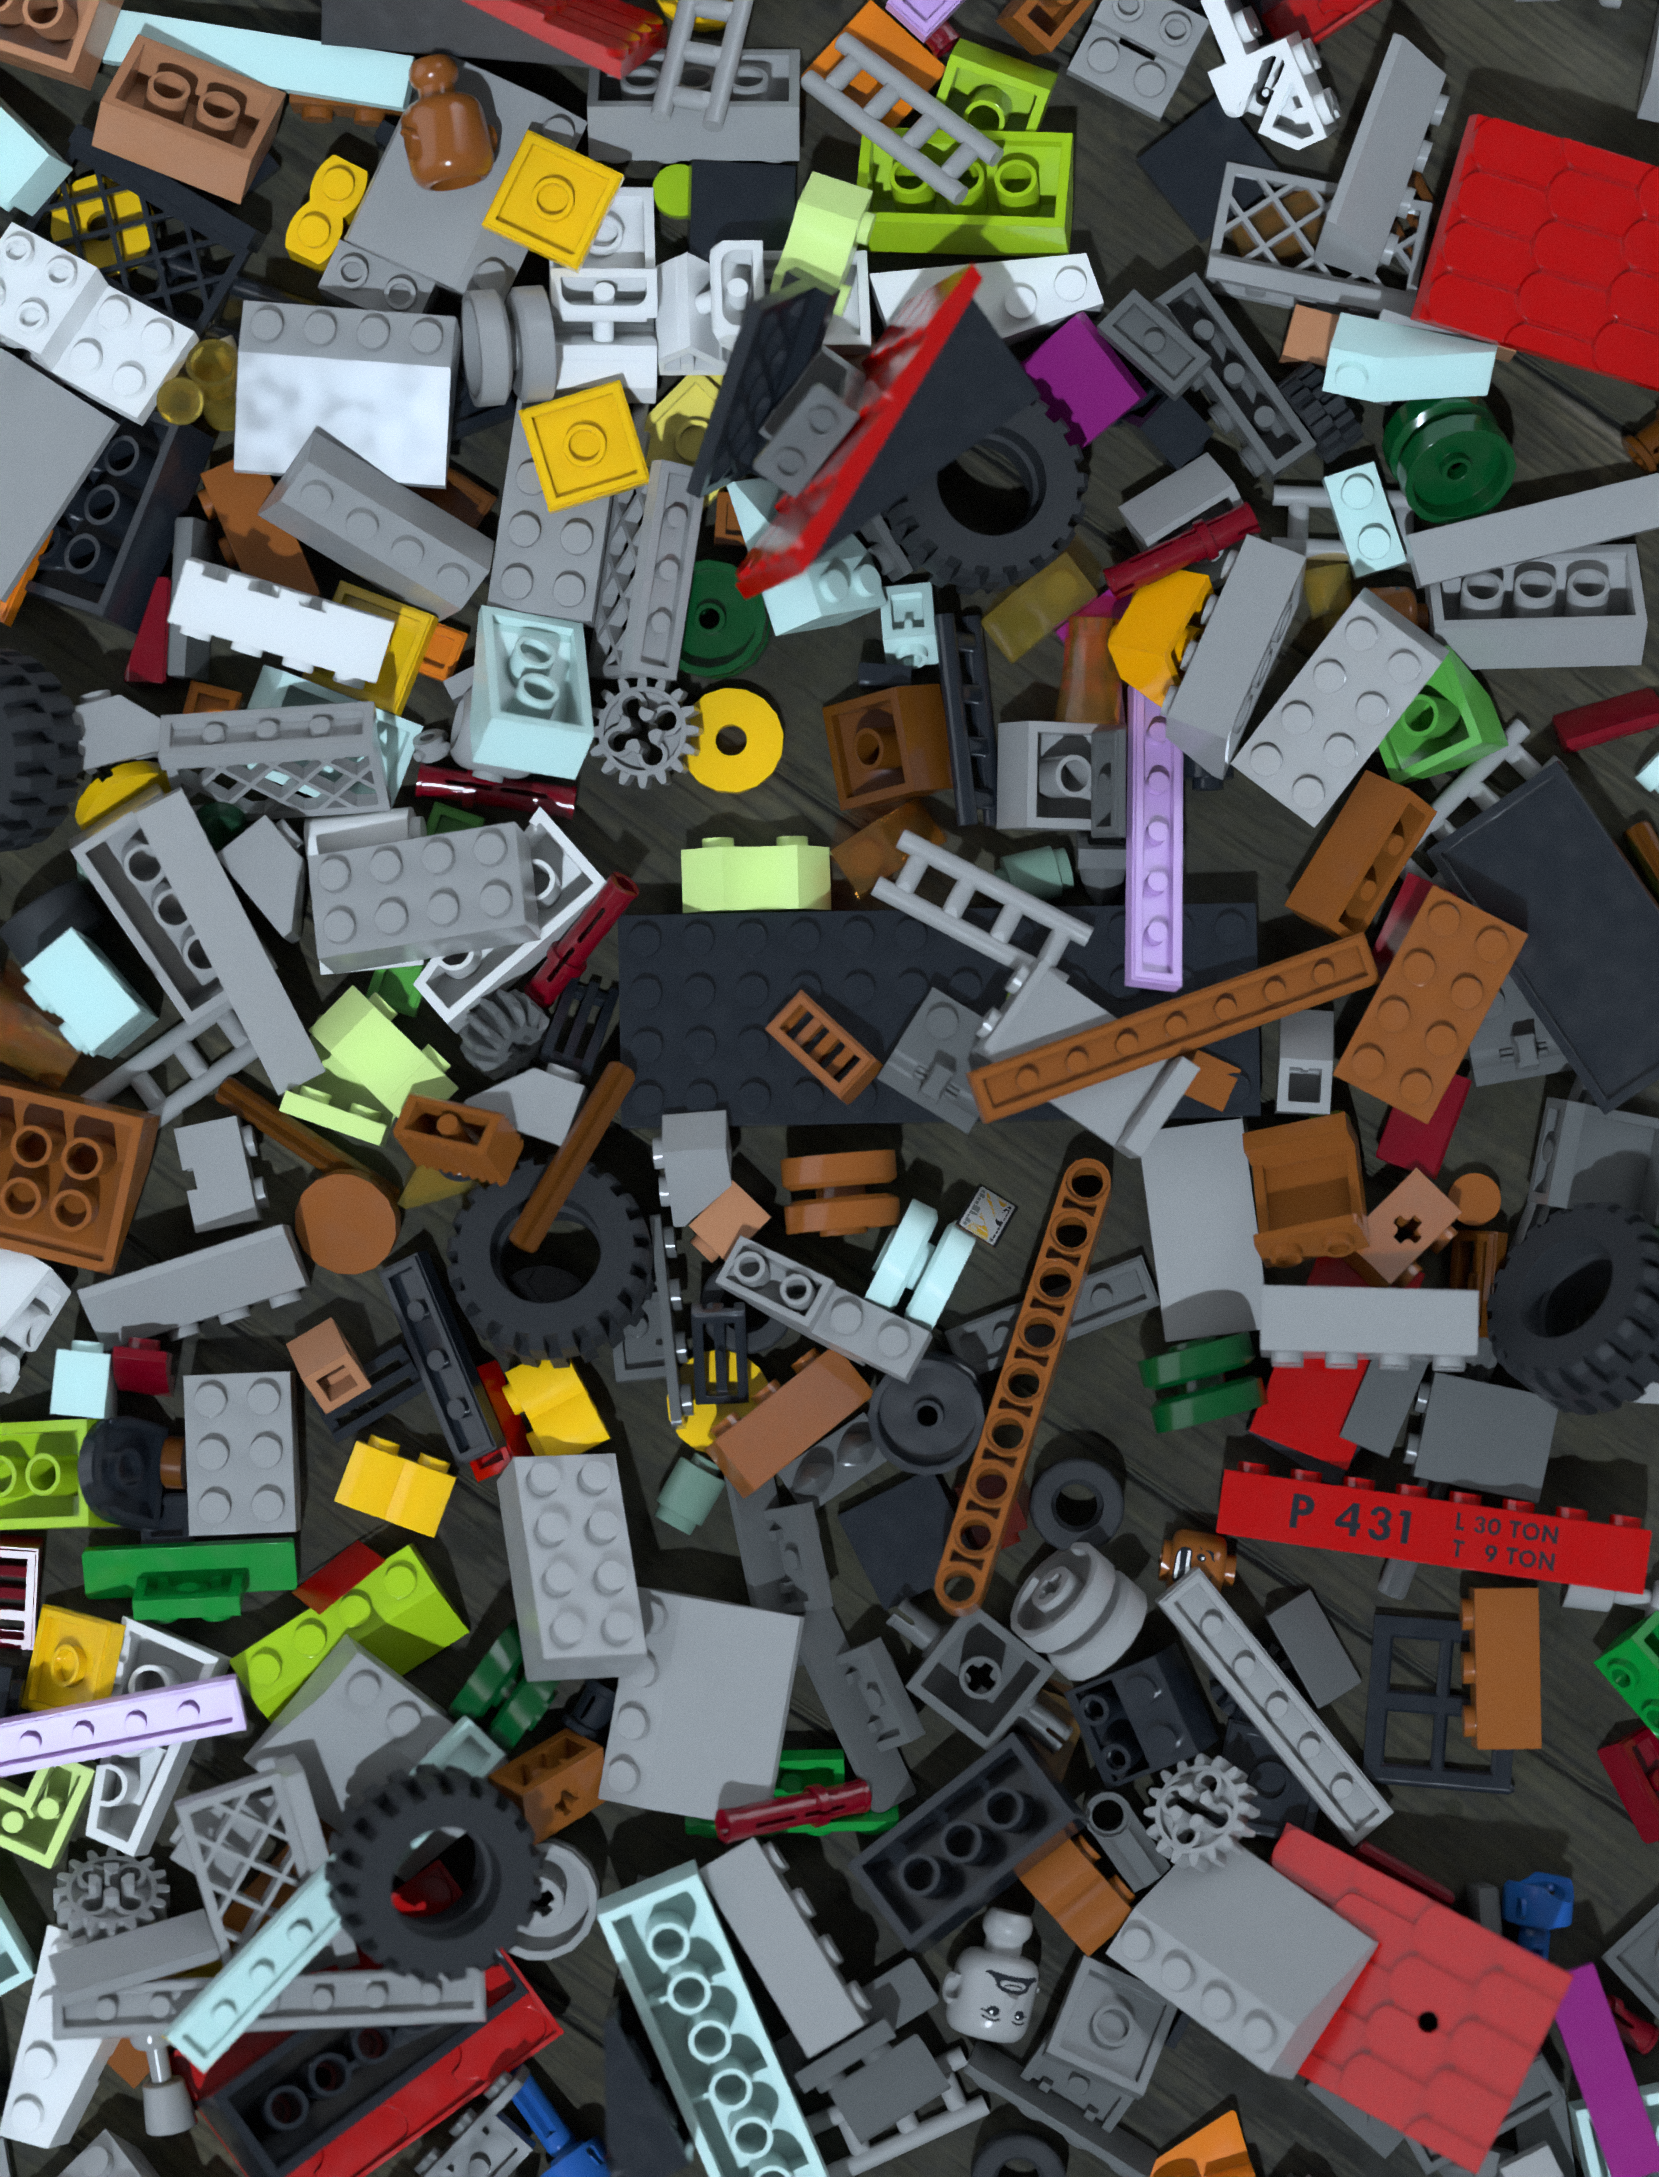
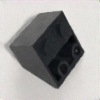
M1176 1642L1132 1659L1064 1692L1107 1790L1196 1756L1219 1740Z

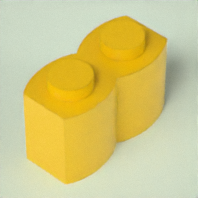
M335 154L323 162L312 180L310 201L296 212L287 229L285 246L293 261L321 275L324 274L339 240L345 241L344 237L371 182L366 170Z
M569 1358L570 1367L554 1369L550 1360H542L538 1368L521 1364L505 1372L509 1384L501 1387L514 1414L518 1415L525 1412L533 1431L526 1434V1438L535 1456L581 1455L612 1439L571 1358Z
M373 1434L370 1435L368 1443L357 1440L334 1501L434 1538L458 1477L448 1473L451 1463L425 1453H420L418 1461L406 1458L398 1454L400 1444Z

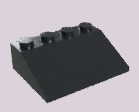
M65 384L63 386L64 389L102 412L120 426L54 526V532L44 554L38 557L37 561L40 563L32 581L28 580L24 590L27 591V594L96 621L138 634L157 577H161L174 544L175 520L177 517H185L215 439L181 419L156 411H152L144 425L141 426Z
M620 1992L612 1996L604 2020L608 2148L606 2149L607 2155L603 2158L612 2177H667L691 2164L695 2142L667 2077L623 1993Z

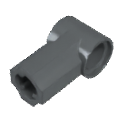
M1099 1788L1088 1795L1082 1807L1083 1813L1090 1821L1086 1826L1097 1839L1133 1893L1147 1887L1172 1868L1165 1856L1157 1852L1156 1843L1151 1837L1147 1836L1145 1827L1128 1804L1126 1798L1119 1791ZM1113 1800L1121 1806L1122 1815L1116 1825L1103 1828L1093 1821V1809L1100 1801Z

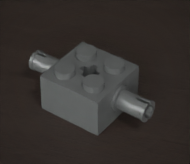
M906 1596L898 1605V1609L910 1617L914 1623L910 1624L895 1611L886 1621L888 1626H892L923 1651L921 1657L924 1659L907 1679L905 1687L987 1752L997 1745L1010 1727L1013 1729L1017 1725L1048 1749L1049 1753L1054 1755L1061 1748L1062 1744L1048 1733L1046 1729H1052L1064 1740H1067L1074 1730V1727L1066 1724L1037 1701L1039 1696L1037 1692L1056 1668L982 1608L969 1616H957L950 1625L945 1623L942 1626ZM985 1662L990 1664L992 1667L988 1673L993 1680L992 1684L989 1687L978 1684L974 1689L969 1687L968 1684L971 1677L966 1671L968 1667L973 1664L980 1668Z

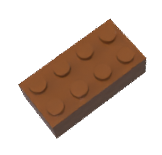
M1433 885L1333 1075L1428 1125L1529 934Z

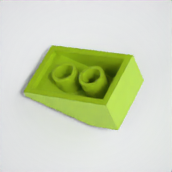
M960 38L950 54L936 99L977 130L1039 132L1059 74Z
M101 1419L0 1423V1531L120 1527L119 1525L101 1520L90 1510L83 1498L78 1480V1457L82 1442L89 1429Z

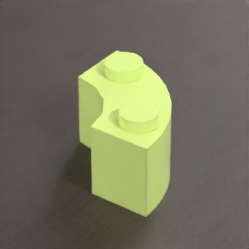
M812 171L798 200L790 232L775 269L769 294L779 290L785 272L797 266L841 290L833 314L843 317L852 292V286L845 283L858 244H868L876 221V215L868 212L873 191Z
M807 836L777 837V846L734 847V838L730 837L702 839V848L681 850L683 913L831 910L829 847L809 846Z
M352 985L308 1031L397 1118H399L411 1093L448 1100L459 1089L444 1074L451 1065L429 1044L420 1051L391 1022L398 1013L376 992L367 999Z

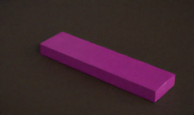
M1590 1961L1570 1968L1566 1971L1573 1974L1574 1977L1554 2019L1610 2176L1643 2177L1659 2171V2146L1594 1963Z

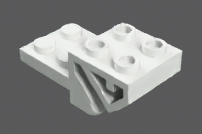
M1200 0L1226 60L1225 63L1208 72L1226 115L1235 118L1250 112L1263 118L1258 133L1296 150L1327 138L1339 128L1336 119L1342 116L1341 109L1333 90L1330 87L1323 90L1315 70L1322 67L1321 61L1310 38L1302 40L1299 31H1296L1260 47L1256 38L1262 35V30L1251 6L1243 8L1240 0ZM1274 56H1275L1276 59H1275V62H1274L1273 67H1272V69H1271V64H1272V61H1273ZM1283 62H1284V63H1285L1284 68H1283V70H1282V73H1281V75H1280V78H1279L1277 84L1275 85V82H1276V80H1277V77H1278V75H1279V72H1280L1281 67H1282ZM1269 76L1262 95L1267 97L1272 93V90H1274L1270 103L1263 104L1258 99V95L1266 77Z
M653 187L620 188L579 274L549 260V305L556 348V385L552 400L620 380L627 403H656L657 340L654 318H657L658 298L657 269H655Z
M11 222L0 239V347L24 348L22 350L24 353L22 361L61 387L66 384L143 426L200 339L197 334L186 326L109 286L96 266Z
M723 240L714 245L710 250V263L686 252L655 266V269H657L658 298L657 318H655L657 375H725L750 302L769 294L773 275L783 251H763V240ZM856 250L845 283L852 286L849 303L843 317L833 314L822 343L837 355H868L871 350L867 250Z

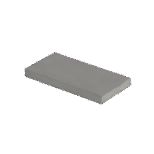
M1242 1118L1160 1129L1140 1158L1165 1342L1261 1330L1262 1285H1265L1262 1259L1254 1247L1253 1235L1257 1234L1258 1230L1249 1163L1243 1149L1242 1133H1244Z

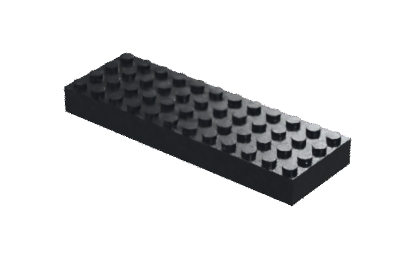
M1256 903L1182 904V987L1176 992L1125 986L1126 905L1056 907L1094 927L1085 947L1070 939L1056 968L1070 975L1066 981L1068 985L1117 1019L1258 969ZM966 908L961 918L990 933L1002 908ZM901 910L621 915L618 918L620 1063L634 1071L635 1081L621 1103L622 1129L662 1130V1115L726 1110L729 1128L949 1124L877 1079L878 1075L851 1104L847 1105L767 1032L765 1028L795 995L802 990L884 1066L933 987L984 1018L992 1007L1000 1010L1005 1003L1009 992L1004 988L1015 970ZM1023 915L1008 943L1037 958L1052 929ZM808 1011L787 1035L794 1040L814 1016ZM824 1026L803 1050L809 1054L830 1031ZM1259 1026L1196 1048L1241 1069L1240 1074H1227L1237 1078V1081L1223 1112L1183 1094L1167 1119L1257 1118L1261 1116ZM840 1042L819 1065L826 1069L846 1045ZM856 1057L836 1080L840 1083L861 1059ZM1045 1102L989 1123L1065 1122L1075 1120L1049 1102ZM980 1116L975 1123H982Z

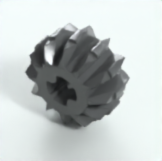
M498 989L491 1000L488 1001L481 998L480 1007L475 1012L466 1014L469 1023L458 1032L463 1039L459 1049L484 1076H489L492 1080L502 1076L509 1080L515 1077L518 1069L528 1071L529 1062L534 1057L541 1055L540 1046L544 1044L548 1031L546 1029L550 1020L545 1016L544 1010L525 993H520L517 989L508 993Z

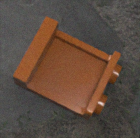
M1345 1112L1242 1133L1244 1153L1253 1169L1259 1233L1253 1235L1254 1247L1266 1268H1290L1297 1266L1305 1260L1324 1256L1343 1257L1351 1254L1354 1250L1370 1247L1359 1141Z

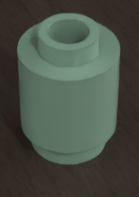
M1048 845L1000 857V868L993 870L994 876L1042 901L1062 897V891L1074 888L1072 870L1064 847L1052 850L1051 846Z
M696 1452L690 1461L680 1456L656 1499L660 1504L654 1515L682 1532L691 1535L696 1525H703L726 1484L723 1479L718 1477L721 1470L714 1462Z

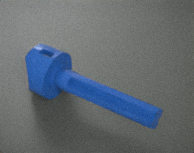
M1534 1872L1520 1882L1507 1880L1502 1888L1501 1918L1520 1926L1517 1945L1547 1961L1550 1929L1568 1927L1572 1924L1574 1888L1571 1879L1556 1874ZM1549 1891H1555L1554 1896Z
M524 2063L513 2069L509 2074L512 2076ZM530 2073L523 2087L511 2100L537 2135L548 2154L555 2158L549 2163L551 2168L540 2177L611 2176L603 2158L607 2155L606 2149L608 2147L599 2134L587 2142L584 2139L577 2142L569 2126L561 2118Z

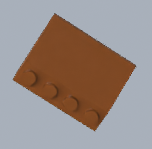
M0 1077V1248L109 1275L114 1274L150 1167L161 1115Z

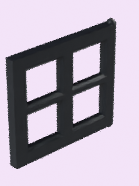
M1374 1614L1361 1770L1370 1783L1510 1795L1515 1791V1786L1511 1783L1514 1749H1492L1490 1771L1444 1768L1448 1716L1461 1717L1462 1705H1471L1470 1696L1450 1694L1454 1643L1469 1644V1630H1461L1460 1621ZM1394 1638L1440 1641L1435 1693L1390 1689ZM1388 1711L1434 1715L1430 1766L1384 1763Z

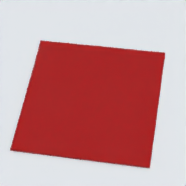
M357 1539L295 1589L292 1594L320 1615L386 1562V1560Z

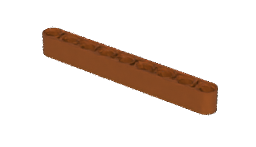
M1083 1158L1076 1160L1068 1167L1064 1174L937 1572L935 1591L938 1600L944 1610L953 1616L965 1617L972 1615L981 1608L985 1600L1112 1199L1111 1177L1104 1164L1095 1159ZM1085 1176H1093L1100 1180L1103 1187L1096 1196L1085 1198L1077 1195L1073 1190L1076 1181ZM1071 1225L1079 1226L1087 1233L1085 1241L1080 1246L1074 1248L1065 1247L1057 1240L1060 1231ZM1061 1275L1071 1282V1288L1062 1297H1049L1042 1291L1044 1281L1051 1276ZM1046 1325L1055 1332V1338L1047 1347L1035 1348L1026 1341L1028 1331L1034 1326ZM1030 1375L1037 1379L1039 1388L1033 1396L1025 1399L1018 1398L1010 1392V1385L1018 1376ZM1006 1425H1014L1023 1432V1439L1015 1448L1003 1449L994 1442V1435L997 1430ZM991 1475L999 1476L1007 1482V1490L1004 1495L995 1500L985 1499L978 1493L980 1482L985 1477ZM982 1526L991 1533V1540L984 1549L972 1551L965 1548L961 1543L963 1534L970 1527ZM956 1577L971 1579L975 1584L973 1595L963 1602L950 1600L945 1595L948 1583Z

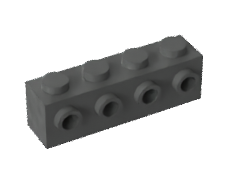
M1196 272L1151 302L1157 310L1211 357L1212 364L1190 388L1194 392L1201 388L1213 404V406L1208 408L1211 418L1224 435L1231 431L1243 447L1238 452L1239 457L1255 478L1262 474L1270 484L1312 455L1317 446L1316 442Z

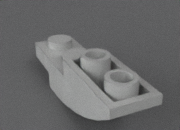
M741 1235L715 1281L717 1285L817 1343L862 1366L866 1363L907 1384L933 1338L930 1331L837 1287L833 1280Z

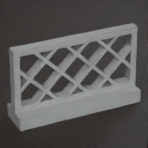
M1227 162L1202 282L1208 291L1213 294L1292 310L1298 304L1338 316L1343 312L1377 320L1384 308L1411 318L1416 301V292L1433 203L1413 199L1408 214L1418 216L1416 232L1400 244L1397 242L1392 258H1397L1408 274L1404 291L1384 287L1376 274L1373 280L1367 279L1369 283L1358 281L1362 276L1352 274L1346 279L1332 276L1324 263L1313 259L1315 250L1301 232V229L1321 216L1326 220L1333 199L1325 203L1321 196L1334 198L1338 184ZM1235 176L1257 180L1264 191L1266 199L1248 211L1243 212L1232 196ZM1268 183L1275 184L1274 187L1282 189L1274 193ZM1293 191L1307 193L1318 208L1297 223L1294 222L1280 199ZM1272 206L1287 229L1265 243L1249 219ZM1230 207L1236 218L1226 224ZM1240 225L1257 247L1243 258L1220 253L1223 236ZM1290 236L1294 237L1308 257L1306 261L1295 268L1281 266L1270 251V249ZM1413 245L1411 259H1409L1404 250ZM1262 255L1266 262L1256 261L1255 259ZM1314 266L1318 273L1305 270Z
M663 459L652 460L651 466L647 467L649 472L648 485L636 488L637 494L633 500L634 489L613 496L595 625L587 666L589 678L599 680L654 678L664 681H676L704 497L698 499L686 492L693 466ZM643 515V521L639 528L638 522ZM628 542V545H629V546L627 547L626 551L624 552L625 543ZM635 567V574L631 580L630 574ZM620 594V597H621V598H620V600L618 601V603L616 604L617 595ZM627 620V626L623 632L622 626ZM612 646L613 650L608 657L609 647Z
M374 701L161 716L158 758L161 769L167 771L171 790L182 787L188 801L198 792L216 800L213 804L191 806L200 824L259 820L264 815H267L270 819L391 811V795L377 734V713ZM363 756H365V757H364L361 761H359L358 763H355V762H353V761L347 759L348 757H363ZM312 760L305 767L293 762ZM245 764H258L253 770L241 766ZM328 765L344 775L334 783L318 775V773ZM206 767L199 774L187 769ZM275 769L291 777V779L283 786H280L264 777ZM220 773H223L239 782L228 790L212 782V780ZM359 781L376 790V793L355 794L348 789ZM306 785L322 794L318 797L303 798L295 792ZM252 788L269 798L265 801H250L242 796Z
M294 1754L273 1760L274 1768L174 1801L212 1932L218 1945L223 1968L252 1939L264 1915L267 1914L273 1917L279 1911V1909L270 1906L283 1881L301 1888L329 1858L304 1770ZM269 1786L272 1787L275 1802L265 1820L241 1809L251 1792ZM235 1798L232 1804L225 1802ZM213 1806L226 1812V1815L212 1838L194 1829L190 1813ZM279 1815L284 1829L274 1825ZM236 1818L259 1828L246 1853L223 1843ZM269 1833L288 1841L290 1849L279 1868L256 1858ZM198 1842L208 1846L203 1856ZM217 1851L241 1861L228 1885L209 1878L207 1874V1869ZM293 1864L295 1865L298 1877L288 1873ZM250 1866L274 1876L260 1901L237 1891ZM213 1890L222 1894L217 1904ZM232 1899L255 1909L242 1933L224 1926L221 1920ZM341 1928L298 1974L312 1973L337 1964L340 1971L360 1964L354 1940ZM227 1938L236 1942L232 1951L230 1950Z

